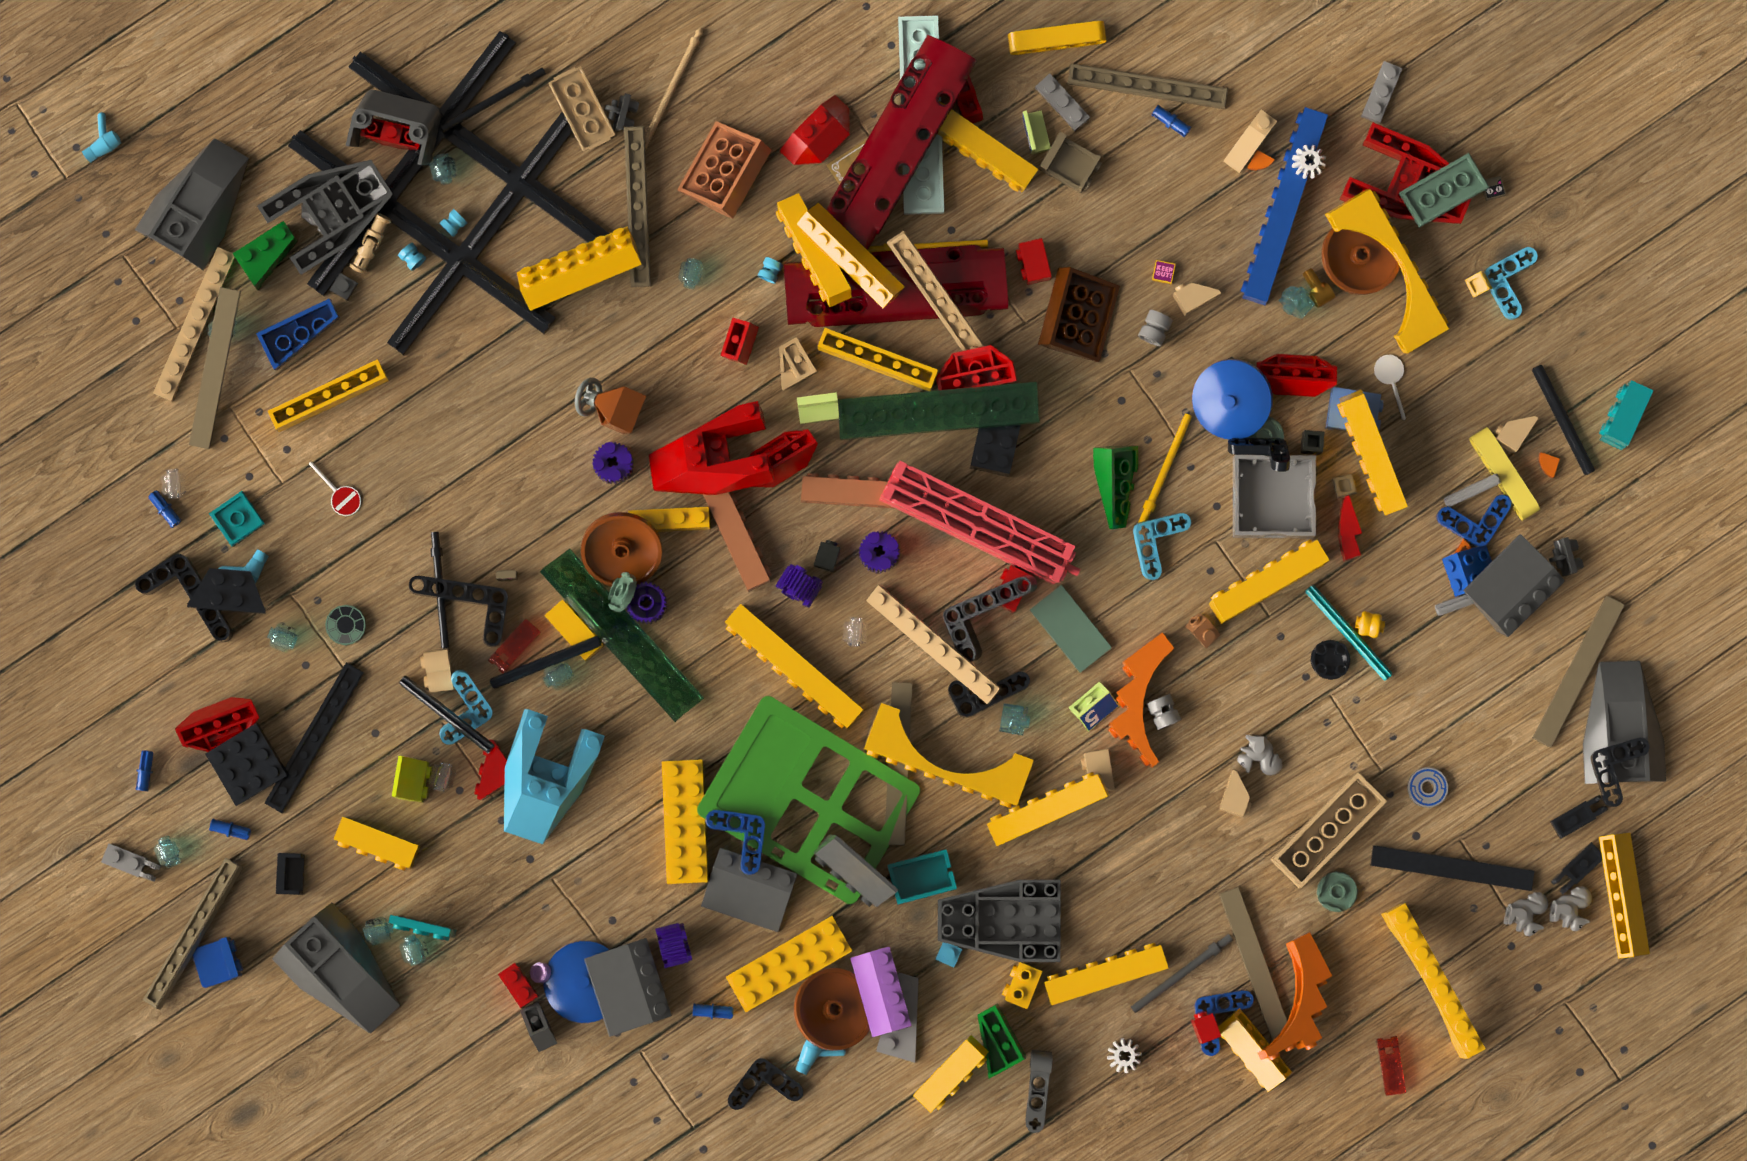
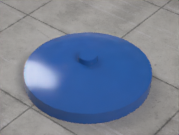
M1225 359L1212 364L1198 377L1193 389L1192 404L1198 421L1207 431L1223 439H1243L1256 433L1267 422L1272 411L1273 393L1266 376L1256 366L1239 359Z
M591 941L574 942L561 948L550 959L548 966L551 969V975L548 981L544 982V991L551 1007L563 1018L577 1023H591L603 1019L584 959L610 950L607 947Z

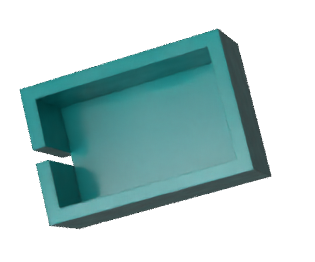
M1632 380L1620 387L1615 396L1618 400L1614 405H1611L1607 416L1610 418L1606 423H1603L1599 434H1601L1599 440L1619 450L1627 447L1654 390Z
M947 849L887 865L891 882L898 889L895 893L897 905L957 889L953 871H947L948 868H951Z

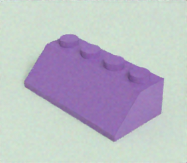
M890 947L850 958L872 1037L911 1027Z

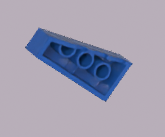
M327 299L256 334L273 369L278 370L340 317L332 300Z

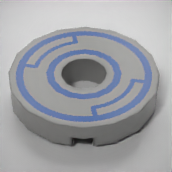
M1425 767L1415 771L1410 776L1407 791L1410 799L1415 804L1431 808L1445 800L1448 794V782L1441 771ZM1425 782H1430L1433 785L1431 793L1423 791L1422 785Z

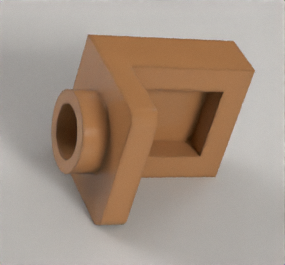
M1200 613L1193 616L1189 623L1185 625V628L1206 649L1221 635L1212 623Z

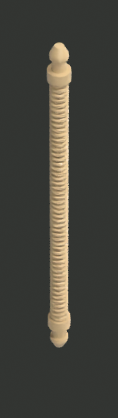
M701 28L695 31L694 38L691 37L690 45L685 52L686 54H684L676 70L677 72L673 76L674 79H672L669 88H667L665 97H663L655 113L656 115H654L647 129L648 131L645 133V151L662 119L661 117L665 113L669 101L674 94L673 92H675L683 76L682 74H684L692 58L691 56H693L692 54H694L696 47L700 44L699 39L703 35V29Z

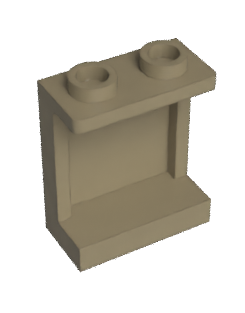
M1059 132L1042 161L1039 170L1081 193L1083 189L1087 190L1092 182V179H1090L1092 173L1099 171L1102 162H1100L1101 155L1093 154L1067 139V135Z

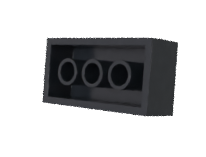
M987 388L970 469L1006 477L1010 476L1027 396Z

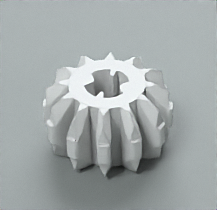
M1307 145L1303 146V151L1298 148L1296 150L1297 155L1292 157V160L1296 161L1292 164V168H1299L1296 174L1299 175L1303 172L1304 179H1306L1308 174L1311 179H1314L1315 173L1321 175V169L1326 167V164L1322 162L1326 159V156H1319L1322 150L1319 149L1315 152V145H1312L1310 150ZM1306 158L1307 160L1309 158L1313 160L1312 165L1305 164Z
M1124 1038L1120 1039L1121 1046L1114 1041L1113 1045L1116 1049L1108 1048V1051L1114 1053V1055L1107 1056V1059L1115 1060L1110 1064V1067L1118 1064L1116 1071L1120 1072L1122 1066H1124L1125 1073L1129 1071L1128 1066L1132 1070H1136L1132 1063L1140 1064L1141 1061L1135 1059V1056L1142 1055L1141 1052H1134L1139 1048L1138 1044L1131 1048V1039L1128 1040L1126 1046ZM1121 1051L1129 1052L1130 1056H1127L1129 1057L1127 1061L1119 1059Z

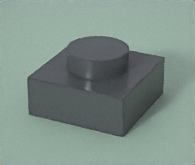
M340 273L330 291L348 301L358 283Z

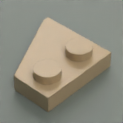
M797 337L779 347L783 392L817 373Z

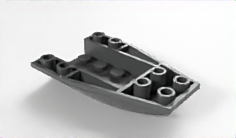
M214 138L155 196L135 231L165 246L204 271L217 247H219L225 237L249 158Z
M1640 661L1599 662L1583 739L1585 784H1598L1591 764V755L1594 751L1636 738L1646 739L1650 746L1649 751L1643 756L1614 764L1618 782H1666L1664 738ZM1638 741L1637 746L1629 748L1630 756H1633L1631 752L1639 750L1641 753L1644 744H1640ZM1622 747L1616 748L1615 756L1619 759L1624 758L1625 750ZM1598 753L1596 762H1601L1602 768H1598L1599 772L1609 769V766L1604 767L1603 760L1606 758L1605 755L1601 756L1600 753ZM1605 772L1602 774L1601 780L1604 784L1611 783L1612 776L1610 773Z
M1016 880L939 899L938 941L1018 962H1060L1061 880Z
M332 902L312 917L272 958L301 990L370 1034L401 1006L362 934Z

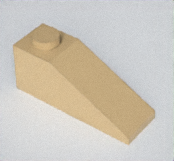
M1260 110L1223 162L1240 173L1273 130L1277 121L1263 110Z

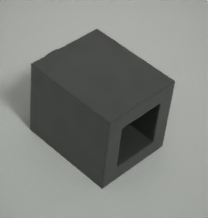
M1304 430L1301 438L1300 453L1321 455L1324 448L1325 432Z
M826 540L825 543L821 542L814 567L833 572L840 553V547H837L838 543Z

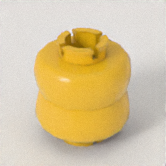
M1363 611L1361 617L1357 616L1355 629L1358 628V634L1361 636L1377 638L1379 633L1383 634L1385 621H1382V615L1379 613L1372 614L1368 611Z

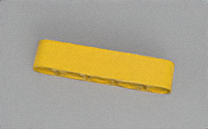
M1104 21L1022 30L1007 34L1011 55L1091 46L1107 42Z

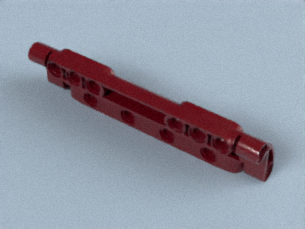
M930 35L926 36L917 54L911 60L892 93L891 99L826 209L867 250L890 217L977 63V60L967 53ZM917 61H923L926 64L923 70H917L914 67ZM908 78L916 81L915 85L911 88L906 87L904 84ZM899 95L904 96L906 99L902 105H897L894 102L895 98ZM943 95L950 98V102L946 105L939 103V98ZM927 130L930 133L929 138L926 140L920 139L918 136L920 131ZM857 165L865 167L863 174L858 175L854 172ZM907 165L910 170L908 174L902 175L898 172L899 167ZM853 182L855 189L852 192H847L844 189L846 183ZM836 200H844L845 207L843 209H836L834 207ZM881 200L889 202V207L886 210H881L878 207Z
M978 245L917 249L945 290L984 287V289L947 291L964 317L983 315L987 309H990V311L1008 309L1004 247L982 249ZM893 251L870 252L905 286L899 295L884 308L841 267L840 269L851 288V296L863 297L850 298L832 307H829L827 301H809L821 299L819 294L820 288L818 285L815 286L813 284L810 270H806L802 262L783 263L788 325L806 324V322H809L814 327L940 318Z

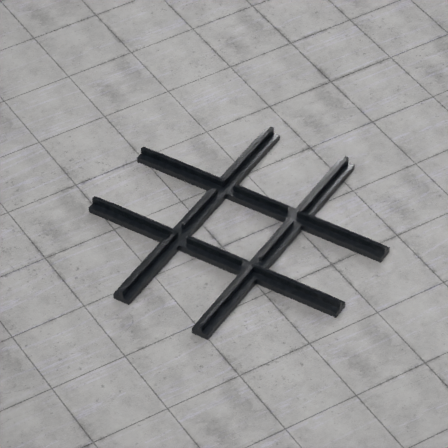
M498 32L440 108L442 113L440 125L466 111L514 48L516 42L509 38L506 33ZM361 51L352 58L353 61L348 66L349 69L379 91L432 104ZM563 111L520 167L461 124L444 133L439 125L434 151L445 138L507 185L459 247L397 201L424 166L417 164L422 144H420L419 150H408L385 180L393 195L378 213L392 220L391 223L447 264L415 304L387 344L404 355L464 276L538 331L545 334L556 317L542 307L530 311L522 293L479 262L477 258L523 197L534 203L587 243L599 236L610 234L537 181L573 133ZM299 130L296 136H292L293 140L288 145L290 149L320 171L347 165L301 130ZM375 216L352 244L323 261L307 285L322 296H325L338 275L344 271L357 254V249L362 246L363 237L367 229L371 227Z

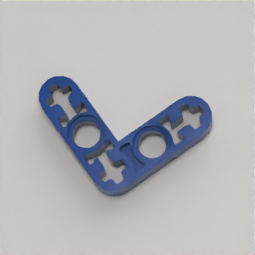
M1506 495L1495 497L1478 525L1450 507H1444L1438 511L1436 515L1437 521L1472 545L1483 547L1489 543L1511 507V500ZM1503 499L1505 500L1504 504L1507 507H1503L1500 509V511L1498 512L1499 514H1502V516L1500 517L1497 513L1492 512L1491 509L1495 511L1499 506L1497 500L1501 501ZM1446 512H1449L1450 518L1454 520L1456 517H1458L1459 519L1455 522L1454 526L1452 527L1450 526V524H1452L1453 522L1449 519L1443 521V516L1441 515V513L1445 514ZM1487 516H1494L1496 518L1495 526L1490 527L1486 524ZM1460 522L1468 524L1469 529L1466 533L1458 530ZM1482 525L1486 530L1491 531V533L1489 534V532L1487 531L1483 536L1485 542L1481 541L1480 543H1478V538L1476 537V534L1480 535L1482 533V531L1484 530L1480 528V526Z
M710 811L705 818L709 828L744 833L741 870L747 875L755 874L759 870L765 829L763 818L757 815L729 811ZM717 814L718 819H724V815H727L726 827L722 826L724 822H717L716 825H713V821L709 820V818ZM731 817H738L741 824L738 828H733L730 825ZM754 820L761 824V827L756 829V834H760V838L748 836V833H753V826H750V823H753ZM749 840H756L758 842L757 850L751 851L748 849L747 843ZM746 853L750 855L757 854V858L753 857L752 864L756 865V867L752 868L751 871H748V867L745 866V863H748L750 856H745Z
M1248 991L1204 996L1195 1001L1194 1009L1195 1014L1202 1012L1203 1010L1199 1009L1198 1005L1202 1003V1000H1205V1003H1209V1007L1206 1008L1207 1013H1213L1215 1017L1217 1013L1236 1011L1239 1008L1241 1010L1250 1008L1254 998ZM1242 994L1250 998V1001H1247L1245 1006H1243L1242 1002L1235 1003L1237 1007L1233 1008L1231 995H1235V999L1242 998ZM1221 997L1229 999L1230 1005L1228 1008L1222 1009L1219 1007L1218 1001ZM1219 1038L1211 1040L1212 1044H1216V1048H1213L1211 1053L1208 1049H1205L1208 1042L1200 1043L1202 1052L1208 1056L1216 1055L1220 1050Z

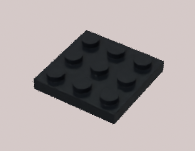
M255 723L205 754L235 806L240 805L289 775L259 723Z

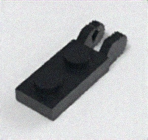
M1600 794L1587 802H1582L1550 821L1560 839L1595 820L1597 816L1608 810L1607 806H1602L1595 812H1592L1590 809V805L1602 799Z
M1590 842L1550 882L1555 885L1566 875L1570 881L1561 887L1560 893L1563 895L1574 884H1578L1603 860L1601 851Z

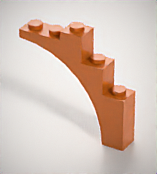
M1163 632L1123 661L1124 667L1122 669L1129 678L1133 676L1134 679L1115 693L1117 695L1115 700L1121 708L1126 707L1127 710L1108 724L1110 726L1108 729L1110 734L1115 739L1118 737L1120 740L1127 736L1129 738L1127 742L1133 750L1137 749L1141 754L1140 760L1146 767L1149 765L1151 768L1159 763L1153 753L1145 734L1143 701L1153 672L1161 661L1175 649Z
M1310 932L1286 944L1295 972L1293 1007L1288 1021L1280 1034L1268 1046L1257 1052L1261 1060L1268 1058L1271 1061L1279 1057V1052L1284 1049L1286 1052L1295 1047L1297 1049L1305 1047L1306 1050L1317 1046L1316 1041L1322 1039L1313 1019L1322 1015L1321 1010L1327 1008L1318 988L1327 984L1326 979L1332 977V974Z

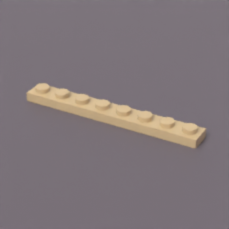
M905 231L887 241L891 250L961 350L965 351L984 347Z
M217 247L154 389V395L173 402L216 305L220 287H224L236 258L233 253Z
M878 585L866 601L986 704H990L1002 689L881 585Z

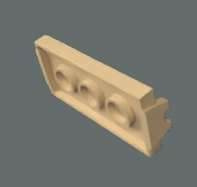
M580 66L576 69L574 67L554 77V80L548 84L582 151L591 150L611 140L610 137L614 136L615 133L582 67Z

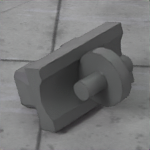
M629 94L621 95L619 103L617 100H612L611 106L605 105L604 110L609 112L608 119L614 120L613 131L618 132L624 130V127L634 126V120L626 118L627 111L636 113L639 102L631 99Z
M1566 537L1553 542L1555 547L1552 550L1554 557L1549 558V562H1556L1557 569H1561L1562 577L1577 573L1578 570L1584 567L1582 559H1574L1572 553L1579 548L1576 539Z

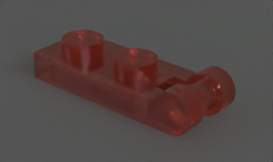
M525 618L488 661L492 665L495 664L502 674L505 673L541 632ZM503 653L509 657L505 662L500 658Z
M1391 1036L1390 1039L1385 1040L1383 1038L1376 1039L1385 1096L1406 1093L1397 1036ZM1392 1047L1393 1053L1386 1054L1385 1048Z

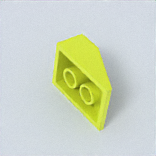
M398 756L392 797L423 803V799H427L429 787H426V781L430 779L432 767L429 766V762Z

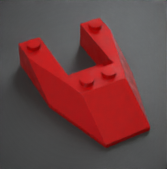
M1373 122L1362 146L1400 161L1389 188L1385 192L1349 177L1339 200L1346 202L1359 193L1371 189L1372 192L1375 191L1380 199L1378 203L1381 209L1384 208L1387 211L1389 217L1414 220L1399 192L1449 163L1429 145ZM1471 199L1431 222L1461 224Z
M755 401L738 405L649 454L653 490L658 492L718 495L774 482L772 464L767 453L733 461L730 460L727 438L766 430L764 414L759 402Z

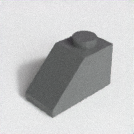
M539 1001L520 1010L529 1036L538 1052L557 1044L553 1030Z

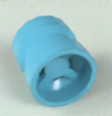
M453 209L449 213L448 220L443 219L439 224L454 237L458 230L467 224V221Z
M414 243L408 244L398 254L402 261L407 262V267L411 271L417 269L426 260V257L417 251Z
M765 257L763 261L764 266L759 270L757 276L767 282L776 284L777 274L784 265L772 258Z

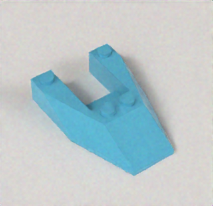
M524 709L505 765L504 832L543 844L582 793L599 755L605 736L587 729H581L569 767L535 756L548 716Z

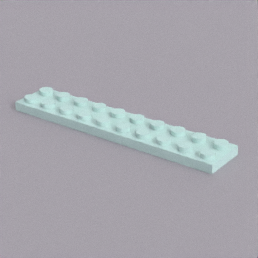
M938 16L898 17L900 79L911 60L917 54L926 36L930 35L939 39ZM917 61L914 65L917 70H923L926 66L923 61ZM908 78L904 84L906 87L911 88L915 85L916 81ZM901 96V105H902V104H904L905 101H906V99H905L904 96ZM922 130L918 136L920 139L926 140L929 138L930 133L927 130ZM938 134L903 192L904 215L944 213L942 137ZM903 165V175H906L910 168L907 165Z

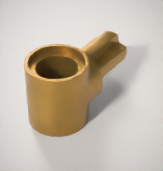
M1312 268L1303 273V277L1312 289L1309 291V296L1317 308L1336 298L1330 285L1325 282L1321 283Z

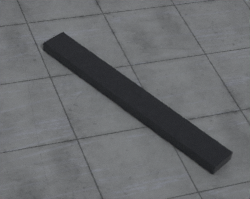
M346 662L288 761L285 769L289 775L276 782L265 801L266 805L283 814L363 677L364 672Z
M1375 845L1372 847L1370 866L1526 891H1532L1535 872Z

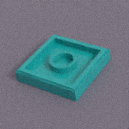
M243 491L209 513L231 547L265 525V522Z

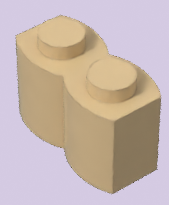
M449 648L424 651V656L420 657L422 669L425 668L427 676H424L425 689L429 688L430 693L453 690L455 687L451 681L453 672Z

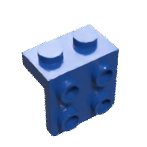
M1478 546L1457 552L1442 559L1455 597L1465 594L1463 590L1492 562L1487 546Z
M224 937L219 939V941L198 947L192 955L202 987H211L242 976V963L240 959L237 960L235 954L237 947L234 940H231L230 937Z

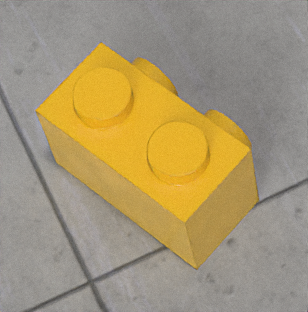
M1021 962L1018 963V966L1013 965L1009 975L1013 977L1010 985L1006 983L1002 993L1005 996L1004 1000L1028 1009L1042 971Z

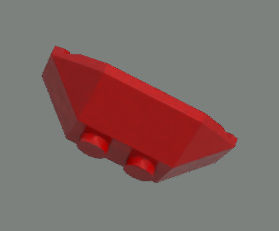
M836 95L832 96L822 103L792 133L779 152L793 165L823 163L850 135L849 108Z
M993 345L952 353L936 376L939 396L943 397L1017 381L1013 360Z
M1275 354L1263 361L1256 362V367L1266 376L1272 393L1275 395L1316 397L1337 385V366L1331 365L1318 356Z
M808 429L784 432L749 455L750 457L767 453L774 475V482L753 487L773 488L808 466L818 445Z
M230 697L192 712L175 728V731L183 747L209 752L254 725L259 719V714L252 699Z

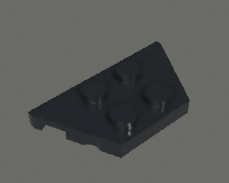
M209 568L187 603L188 608L266 614V609L250 571Z

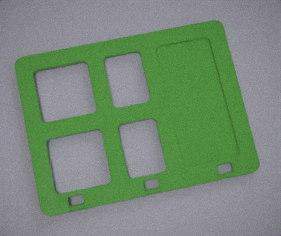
M765 696L758 703L700 801L697 812L704 819L712 810L760 816L765 822L762 845L763 854L843 902L853 904L858 900L860 894L857 891L855 894L852 893L845 886L846 883L812 864L813 852L818 848L831 824L836 823L871 845L864 860L876 869L889 847L888 844L906 795L907 816L920 794V788L913 781L775 698ZM825 746L850 762L828 800H824L802 786V781L821 749ZM864 770L902 792L900 800L881 831L874 830L842 810V805ZM793 799L798 800L819 814L818 819L797 853L790 851L771 839L772 832ZM717 814L709 818V820L713 821L714 825L719 822ZM738 817L730 818V825L733 828H738L741 824ZM754 820L753 823H750V826H753V833H748V836L760 838V834H756V829L761 827V824ZM726 831L739 840L744 841V833ZM756 840L748 841V845L756 850L758 849V842ZM774 847L785 852L782 858L771 853ZM828 879L839 884L836 890L825 885Z

